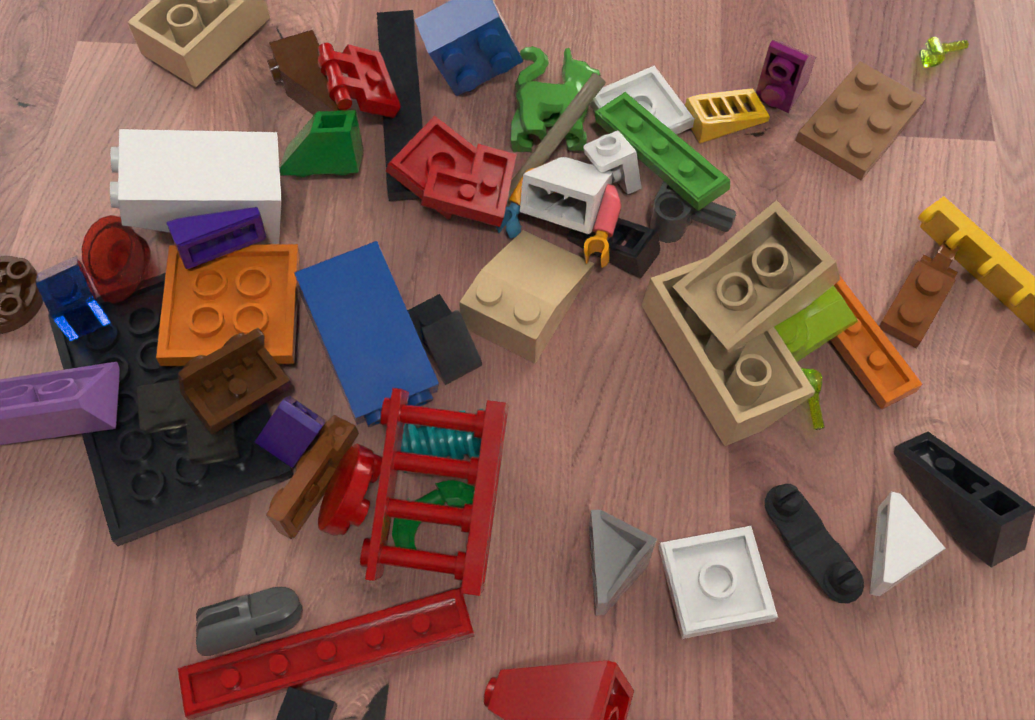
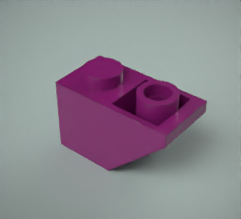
M772 40L767 50L756 90L760 101L789 113L808 84L816 57L783 42Z

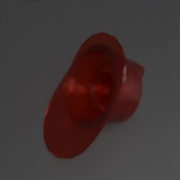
M109 215L100 218L91 225L84 237L81 248L84 267L98 294L104 301L111 303L124 301L135 291L139 283L147 278L151 262V249L147 241L135 232L131 226L122 225L121 217Z

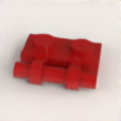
M322 43L318 47L320 55L318 64L322 74L327 76V91L329 97L336 102L338 109H349L353 104L352 99H356L360 111L392 118L396 116L401 105L381 52L347 44L342 53L334 51L330 43Z

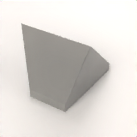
M591 510L589 537L595 616L605 615L648 567L657 538L603 510Z

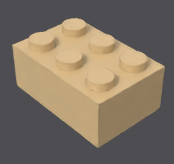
M152 0L127 23L142 55L196 88L268 21L270 15L266 0Z

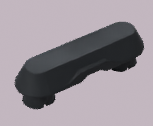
M783 484L773 487L766 495L765 509L779 529L786 546L799 564L817 581L831 600L846 604L856 601L864 590V579L841 545L832 538L818 514L803 494L798 491L796 486Z

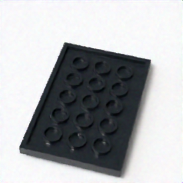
M166 273L48 314L63 370L117 362L120 369L116 429L82 433L111 540L117 546L288 480L293 476L289 465L255 443L272 416L267 402L211 435L180 394L178 373L184 366L159 365L156 354Z

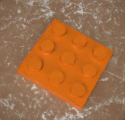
M298 244L250 245L189 269H185L175 245H169L156 354L159 365L185 366L186 363L197 356H208L222 348L234 335L239 333L247 334L256 328H259L265 335L264 347L277 364H294L298 285L294 272L299 271L300 252Z

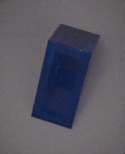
M78 255L37 273L36 286L47 310L70 342L111 323Z

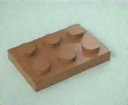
M860 61L798 131L795 141L862 181L920 111L926 98Z

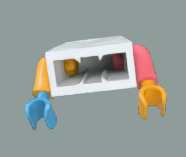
M560 157L539 167L528 169L508 199L510 206H506L501 226H496L498 233L506 226L509 238H515L521 232V224L517 217L519 212L586 234H590L593 231L596 233L595 236L588 238L584 243L585 262L588 264L592 253L600 252L602 253L601 267L607 266L610 258L607 237L613 236L621 210V201L617 188L612 185L613 173L610 170L601 173L593 164L568 157Z

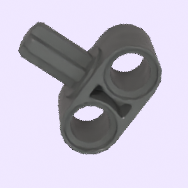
M663 181L654 200L650 228L657 230L659 241L672 243L682 238L688 225L693 220L728 232L733 226L736 212L714 202L697 211Z

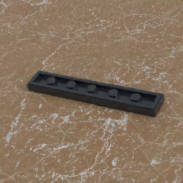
M413 10L377 13L379 52H381L401 105L394 118L383 116L386 168L388 163L423 128ZM386 172L389 201L421 199Z

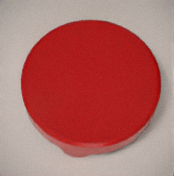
M356 443L347 450L340 460L327 486L319 510L318 529L333 536L344 535L351 524L359 527L364 521L370 506V501L365 499L364 496L369 483H374L378 479L382 464V457L374 454L372 449Z

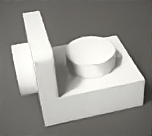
M618 130L603 135L583 146L585 155L601 173L610 170L613 173L612 183L618 182L627 195L642 189L636 150Z

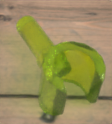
M930 37L925 43L927 49H922L919 52L922 64L928 68L938 66L945 60L947 52L967 49L969 43L967 40L941 43L938 37Z
M801 368L816 391L812 397L807 399L813 429H824L825 426L819 402L823 379L822 374L814 369Z

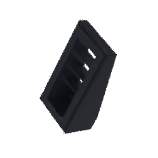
M618 218L613 236L608 240L609 263L641 278L660 253L658 232L655 229ZM571 229L567 234L568 241L583 249L585 241L595 236V234L590 235ZM625 240L627 243L624 246H622L621 244ZM594 252L592 254L601 258L602 253Z

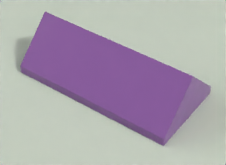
M111 362L0 379V445L116 429L120 375L118 363Z

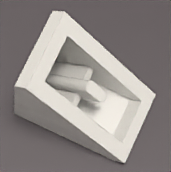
M890 492L878 507L870 588L871 595L881 596L930 563L945 549L900 493Z

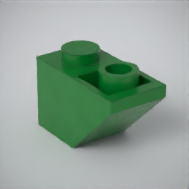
M356 110L316 112L286 147L279 167L280 176L295 175L297 177H308L313 174L343 176L350 173H359L364 149Z

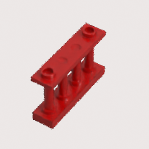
M392 388L391 398H384L381 410V425L387 426L372 534L371 538L364 539L360 556V565L367 567L365 580L375 581L381 578L384 572V565L453 574L455 575V580L462 581V594L480 596L485 587L509 405L505 402L487 400L486 410L478 409L477 414L407 405L408 391ZM413 424L474 433V438H482L479 457L472 456L471 460L467 461L401 452L404 425ZM398 470L468 480V485H475L473 504H465L464 508L394 499ZM391 517L461 527V532L469 533L466 552L459 551L458 555H449L387 546Z

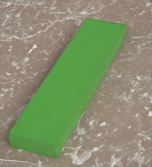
M626 92L594 112L595 120L609 134L618 130L636 150L637 158L697 211L730 190V179Z

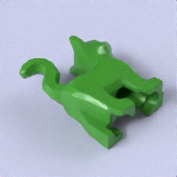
M533 46L525 47L520 51L523 60L532 61L534 64L522 70L515 83L517 110L511 122V145L513 152H532L533 140L528 138L529 134H534L540 140H543L547 135L546 127H553L590 76L596 73L601 77L598 69L591 68L585 61L573 59L570 48H565L562 67L563 84L534 81L543 75L549 65L548 56L540 48ZM588 107L565 136L569 151H584L583 146L587 144V133L584 131L583 123L588 114Z

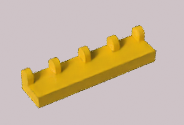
M945 196L926 208L918 217V220L922 222L920 228L940 246L946 240L945 244L951 250L957 246L960 247L954 259L1035 332V277Z

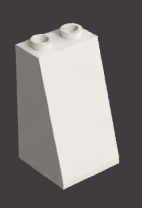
M119 129V147H111L110 151L112 173H118V182H110L111 208L120 209L122 225L170 232L166 224L170 220L257 207L261 214L267 239L252 245L279 244L281 186L277 132Z

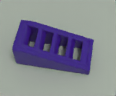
M257 207L189 216L166 222L185 269L195 267L267 239L261 214Z

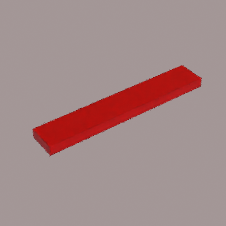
M461 587L178 668L185 717L191 720L287 692L288 687L297 689L474 637L464 595L461 593Z

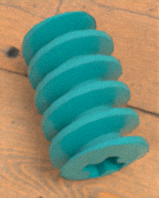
M405 424L401 452L445 458L450 456V458L463 460L465 454H468L471 460L472 456L479 457L482 438H474V433L428 426L416 428L413 424Z

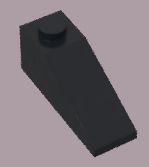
M929 431L895 446L894 455L953 538L991 568L1026 549L1035 514V506Z

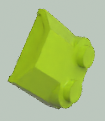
M833 285L805 309L774 327L796 362H798L857 323L858 320Z

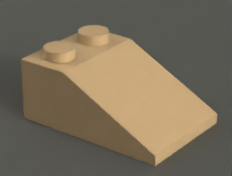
M776 200L672 287L730 353L805 309L840 280L836 261Z
M523 230L481 269L459 302L460 313L469 331L536 363L593 271L595 263L589 261L586 264L584 258Z

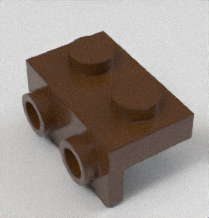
M259 328L247 334L239 333L234 335L217 351L208 356L200 355L191 359L178 373L180 394L211 435L290 389V379L264 347L265 335Z

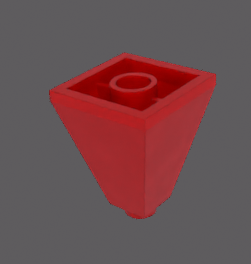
M608 660L500 670L498 678L492 677L488 682L484 694V705L499 720H626L634 689L618 664Z

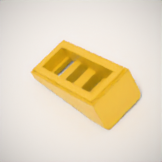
M753 88L700 94L687 98L685 107L694 117L691 130L699 144L768 122L770 118ZM748 102L753 112H748L744 103ZM736 106L739 113L735 114L732 107ZM724 110L726 115H721L720 111Z

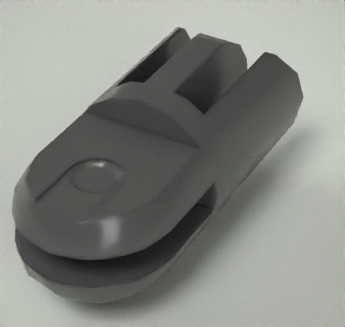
M273 587L199 608L196 612L197 651L202 656H212L292 629L299 622L302 614V605L299 602V597L292 589Z

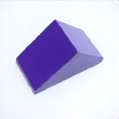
M289 395L281 401L255 443L293 468L326 420Z

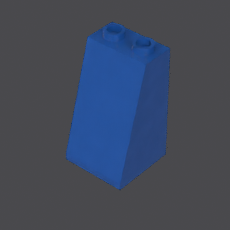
M377 241L294 272L301 298L357 425L365 421L368 427L381 423L382 404L385 397L391 398L392 388H399L409 392L407 405L421 407L434 399L432 394L438 391L439 382Z

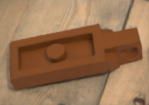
M944 240L933 259L923 255L921 260L916 262L879 325L882 331L916 349L956 281L955 277L958 272L949 268L960 247L957 246L951 250L945 244L946 240Z
M333 415L322 426L316 444L311 451H307L301 456L297 463L295 474L285 488H281L276 492L270 502L269 511L266 513V516L278 533L290 539L296 537L324 496L336 467L359 434L353 423L351 424L336 415Z

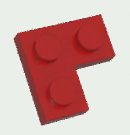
M478 144L470 174L431 164L421 206L500 227L505 215L517 154Z

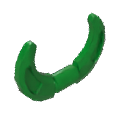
M447 480L435 483L437 489L415 500L416 502L445 505L446 502L448 506L464 508L465 504H473L475 487L461 481ZM394 518L392 537L395 547L417 550L415 536L422 522Z

